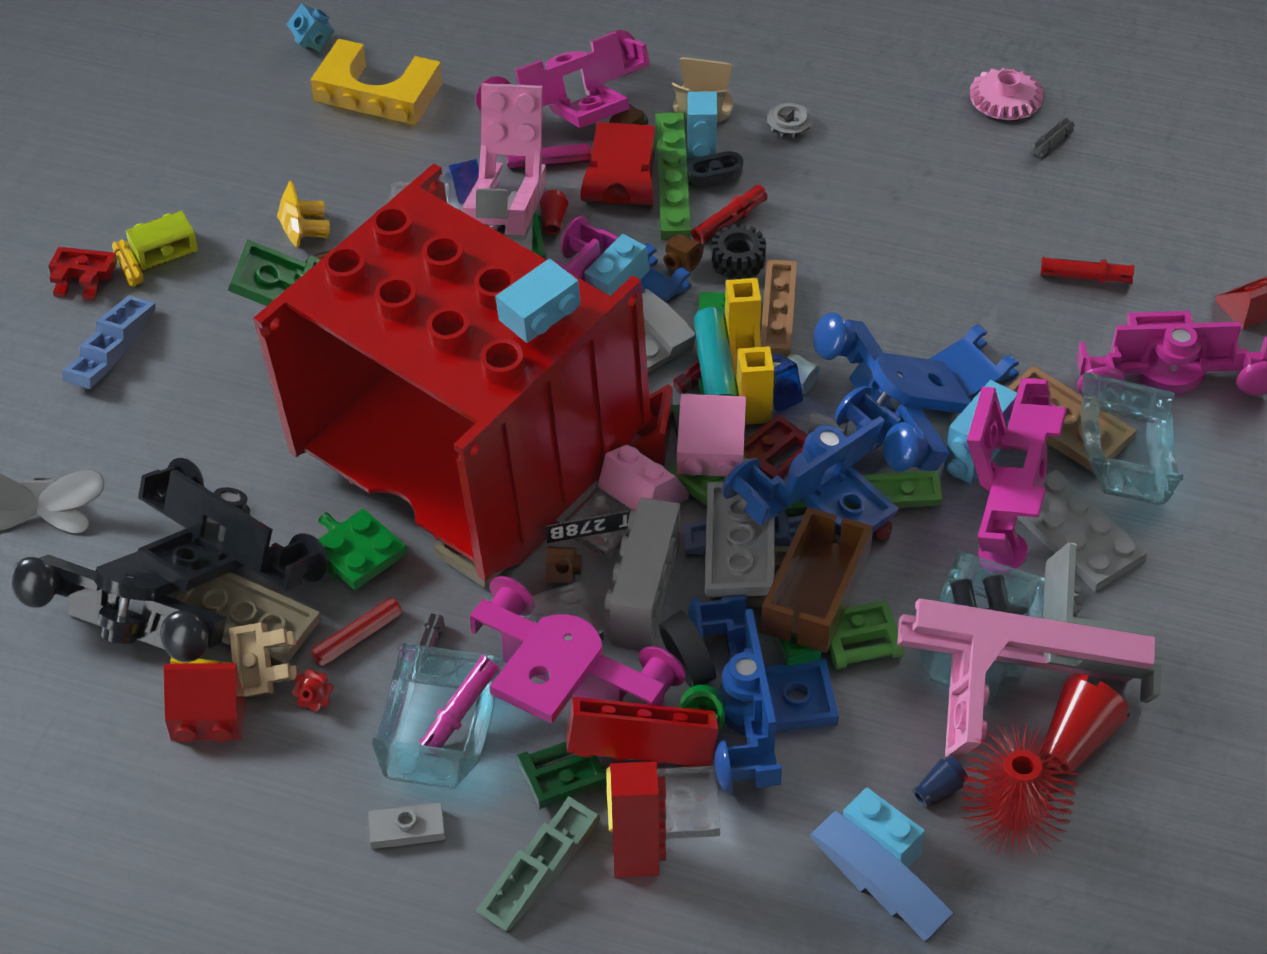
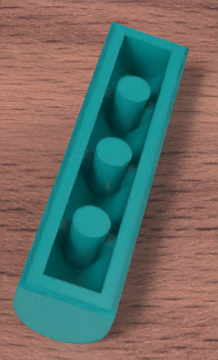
M714 307L701 309L694 316L693 327L696 333L695 339L704 394L739 396L724 313Z

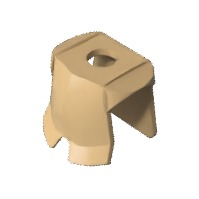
M680 58L679 63L684 84L680 86L672 82L676 93L673 102L675 113H684V118L687 119L688 92H717V122L725 120L731 114L733 108L732 97L728 90L733 65L725 62Z

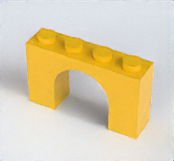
M343 39L336 41L310 79L313 101L413 125H417L443 84L441 62L414 56L403 75L391 83L384 85L361 83L357 80L366 68L364 44Z
M757 278L726 280L725 322L739 396H746L745 425L767 423L772 419L774 366L770 346L761 347V295Z

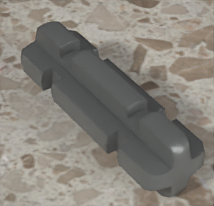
M1068 118L1060 120L1057 125H1054L1032 143L1031 153L1033 155L1036 154L1038 158L1045 156L1063 141L1065 137L1074 132V122L1069 121Z
M430 613L425 618L423 624L425 627L421 629L414 649L416 653L412 655L409 662L410 671L413 674L423 676L428 673L431 665L429 661L433 659L440 639L438 635L442 634L445 625L444 617L440 614Z

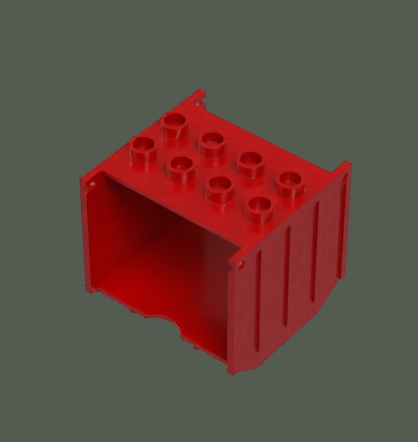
M433 163L253 317L289 453L296 458L301 454L308 453L349 480L351 485H357L369 494L382 492L402 497L412 506L415 512L416 525L432 534L435 540H441L473 561L477 577L486 582L492 574L524 562L546 540V526L563 523L598 488L605 454L626 444L630 445L642 423H646L651 418L642 283L639 278L632 275L609 296L571 274L579 282L581 305L573 313L564 316L550 326L545 333L536 336L526 343L499 321L495 296L544 263L546 259L448 204L445 185L440 181V175L443 174L442 167Z

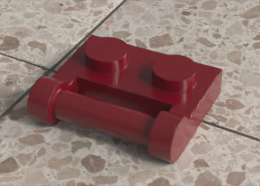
M777 414L744 441L743 456L747 459L755 458L760 460L759 469L771 480L776 476L784 479L794 458L803 452L802 448L808 434ZM795 444L800 447L777 468L771 465Z

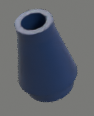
M949 756L945 760L940 759L912 792L922 806L927 807L931 803L962 789L964 780H966L968 775L962 765L955 758Z

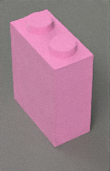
M681 394L677 443V474L727 477L729 472L743 461L746 396Z

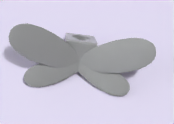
M88 469L73 472L63 477H29L18 483L0 474V531L10 529L26 521L36 513L60 530L70 533L86 531L89 525L88 519L76 508L95 500L104 489L103 476L95 470Z

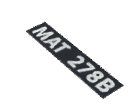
M630 511L546 526L547 543L628 529Z

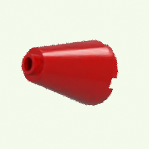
M1073 673L1067 677L1043 741L1045 744L1040 750L1039 755L1046 747L1045 751L1053 746L1055 748L1043 760L1057 753L1065 752L1068 754L1053 758L1045 765L1050 763L1058 764L1062 761H1070L1075 764L1058 765L1047 770H1057L1060 772L1069 770L1073 772L1127 722L1131 713H1126L1129 706L1119 693L1101 681L1097 686L1086 682L1089 676L1085 674Z

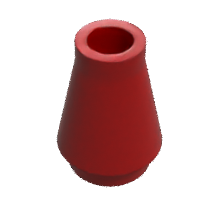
M548 190L544 192L539 201L543 231L548 235H557L561 232V225L569 202L562 191Z

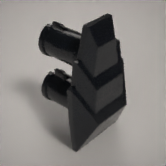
M1004 575L989 576L982 580L989 608L984 609L1023 615L1028 611L1025 607H1014L1013 604L1009 603ZM960 579L951 582L950 588L952 589L955 604L977 608L972 579Z

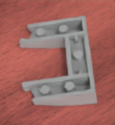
M644 289L642 297L647 369L649 373L692 349L696 333L667 303L650 290Z

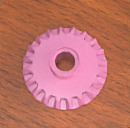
M1002 67L999 71L991 68L989 73L982 72L980 77H975L970 87V99L973 105L980 112L996 119L1018 120L1029 117L1037 112L1043 103L1044 89L1041 88L1040 82L1035 81L1032 75L1026 76L1025 71L1017 72L1014 68L1004 69Z

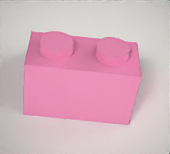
M626 444L605 454L597 487L630 509L637 510L640 497L673 503H681L689 498L690 493L675 475L665 470L662 465L653 462L639 453L636 448Z

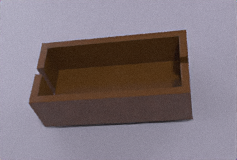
M807 507L762 605L760 633L789 642L792 637L797 638V644L827 653L869 557L873 526L843 517L840 543L836 544L834 542L837 515Z

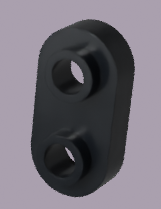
M732 151L694 158L687 164L688 180L695 185L705 186L738 178L743 173L744 160L740 154Z

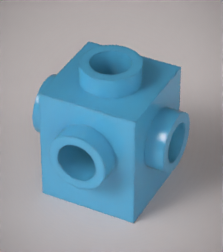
M301 3L286 24L294 34V41L304 49L310 47L319 52L335 31L328 20L330 18L326 13Z

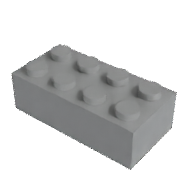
M640 497L637 510L630 511L628 530H631L629 536H623L620 549V555L623 556L622 562H616L614 566V589H608L605 599V609L609 610L605 628L607 631H611V645L636 650L653 647L680 548V504Z

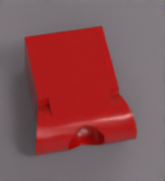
M597 122L591 167L587 169L580 190L582 202L653 206L651 178L655 159V126Z

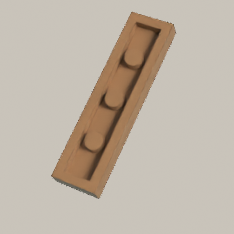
M767 259L761 347L770 346L771 355L775 357H787L791 354L797 261Z

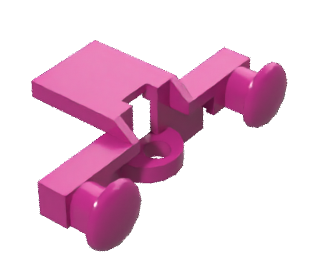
M615 30L590 41L592 51L589 53L574 51L557 55L546 62V69H544L542 60L515 69L518 84L543 86L542 107L548 105L553 113L579 128L630 109L628 98L606 87L603 83L650 66L646 44L639 40H634V37L629 32ZM581 70L586 97L571 103L566 94L563 76ZM499 76L489 77L481 83V85L483 83L511 84L506 78ZM481 85L478 87L476 93V104L480 112Z
M1021 378L1008 428L1005 424L995 387H982L967 437V443L980 485L990 492L977 537L980 544L978 559L985 569L996 574L1010 573L1024 564L1028 556V545L1024 538L1016 534L1015 526L1018 516L1038 518L1044 500L1046 488L1042 487L1047 469L1046 439L1051 436H1060L1067 408L1057 407L1051 402V393L1047 379ZM993 450L1028 451L1024 467L997 466L996 462H990Z

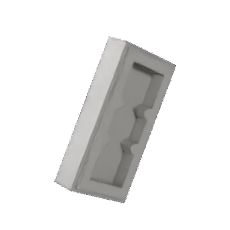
M441 802L368 811L371 849L445 840Z

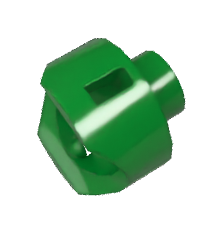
M696 685L688 688L682 694L678 708L715 711L718 732L721 731L725 722L726 702L723 695L716 688L709 685Z

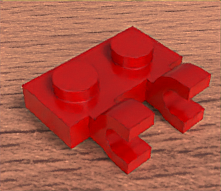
M58 247L48 265L51 275L49 277L50 282L56 283L53 296L65 298L69 290V279L74 277L80 278V286H85L82 293L83 300L94 301L98 294L99 281H109L118 263L116 253Z

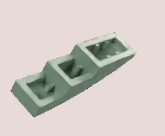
M568 796L550 824L543 823L525 851L519 848L476 912L508 933L534 906L579 851L601 820L599 815Z

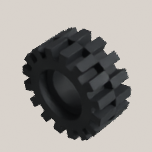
M736 224L731 225L730 230L727 227L721 228V233L719 231L715 233V238L712 239V262L714 269L718 268L719 274L722 275L726 272V277L731 278L732 275H736V279H742V275L745 274L746 278L752 277V272L757 275L760 272V268H764L766 239L765 237L763 238V234L760 231L756 233V228L751 226L747 230L746 225L741 224V228H736ZM733 250H743V251H746V252H745V253H733V252H731V251H733Z

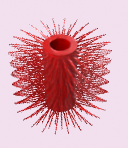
M1026 724L1022 750L1020 749L1019 729V748L1015 733L1017 750H1015L1013 740V748L1009 739L1007 741L1011 753L1008 752L1007 747L1005 749L1002 743L1000 744L997 739L995 740L1006 752L1007 757L1004 753L1001 754L1000 751L994 750L983 741L981 743L996 752L999 758L990 756L987 753L985 754L976 748L973 749V751L989 757L995 763H989L988 761L980 762V759L975 760V758H968L966 760L979 762L991 770H975L974 767H966L965 770L982 773L988 778L977 780V777L971 776L969 778L968 776L964 781L972 783L971 781L975 783L980 782L987 787L976 789L973 786L966 785L963 789L964 791L971 793L979 791L985 797L972 798L964 795L961 799L967 801L978 800L980 803L983 802L987 805L960 807L969 811L975 809L990 810L986 814L970 816L969 818L978 819L982 816H992L989 821L978 824L979 826H984L993 821L995 823L998 820L996 825L988 828L987 833L993 828L995 830L1000 825L1001 829L997 830L994 837L1001 831L1004 841L1008 832L1006 848L1010 832L1013 830L1012 851L1014 849L1016 832L1018 847L1020 835V842L1024 851L1020 830H1022V836L1025 832L1030 844L1031 839L1028 835L1027 827L1030 833L1032 831L1041 843L1043 842L1048 846L1037 835V832L1033 831L1030 824L1053 839L1055 837L1045 832L1037 824L1038 822L1042 826L1045 824L1047 828L1051 826L1054 830L1062 831V829L1050 825L1041 817L1052 818L1065 824L1067 819L1056 818L1046 811L1057 810L1067 815L1069 813L1068 810H1070L1069 808L1058 809L1049 802L1059 801L1069 806L1071 799L1064 798L1066 800L1056 798L1051 793L1063 792L1068 796H1073L1075 791L1070 789L1065 791L1052 784L1068 783L1076 786L1077 782L1071 780L1066 782L1051 776L1058 774L1080 775L1069 770L1063 772L1047 770L1058 765L1075 763L1067 761L1058 764L1042 765L1046 761L1048 762L1065 754H1055L1049 759L1040 760L1041 756L1045 755L1046 757L1053 746L1049 748V751L1047 750L1037 756L1035 754L1038 751L1040 752V750H1034L1033 752L1032 749L1035 739L1029 750L1031 735L1026 751Z

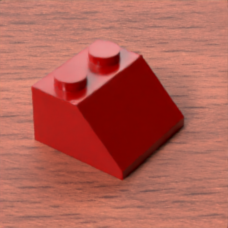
M236 663L164 664V711L170 740L182 742L193 740H215L219 742L242 740L246 701Z

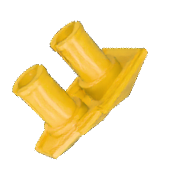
M289 181L280 201L277 218L291 243H293L295 248H299L302 237L328 239L330 223L329 220H322L325 214L324 201L299 200L294 183Z

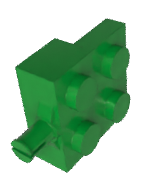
M364 508L341 523L337 522L328 512H325L324 516L321 515L318 519V523L328 531V533L318 539L323 544L328 556L326 572L335 580L340 577L354 591L407 554L406 545Z

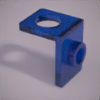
M477 159L449 165L444 170L445 175H451L457 200L460 204L465 203L479 178Z
M780 353L772 354L773 363L778 362L781 364L774 367L773 405L774 409L780 412L802 402L803 395L797 363Z

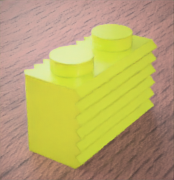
M182 210L173 214H165L161 218L147 223L136 224L134 227L125 230L130 249L142 270L151 269L152 266L157 267L158 264L168 263L169 260L174 261L175 258L179 259L181 256L185 257L186 254L198 251L195 232Z

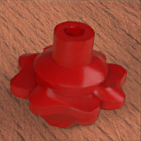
M308 669L305 675L298 674L295 677L296 685L292 690V695L299 697L297 701L298 706L308 707L316 712L320 710L321 706L326 707L330 704V694L334 687L332 684L327 683V674H319L313 669Z

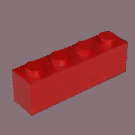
M572 696L566 729L567 753H575L581 757L593 755L606 756L619 761L636 759L646 760L647 762L657 761V764H663L664 762L675 763L689 768H697L699 766L711 767L718 725L715 711Z
M657 761L610 763L614 878L659 876V861H666L665 776L658 777Z

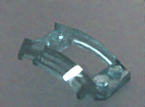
M1088 372L1083 374L1081 404L1083 441L1089 463L1104 494L1161 505L1168 502L1174 494V490L1183 481L1184 474H1179L1174 453V416H1171V401L1175 398L1174 392ZM1099 411L1147 422L1146 441L1150 467L1104 457L1100 441Z
M956 550L953 564L938 600L939 602L955 604L950 584L960 579H972L974 594L987 598L982 580L989 576L1004 575L1009 603L1013 604L1014 607L1027 608L1026 616L1043 618L1045 578ZM920 649L927 679L950 687L952 654ZM993 662L985 674V685L989 686L988 700L995 701L1018 683L1023 676L1026 665L1008 663L1007 666H1003Z
M399 642L396 669L393 671L382 720L376 737L372 741L383 776L389 780L455 789L480 761L496 702V697L490 693V685L501 672L504 659L500 656L483 654L501 668L495 673L476 700L469 734L463 751L403 743L399 741L409 711L415 683L458 689L482 654Z

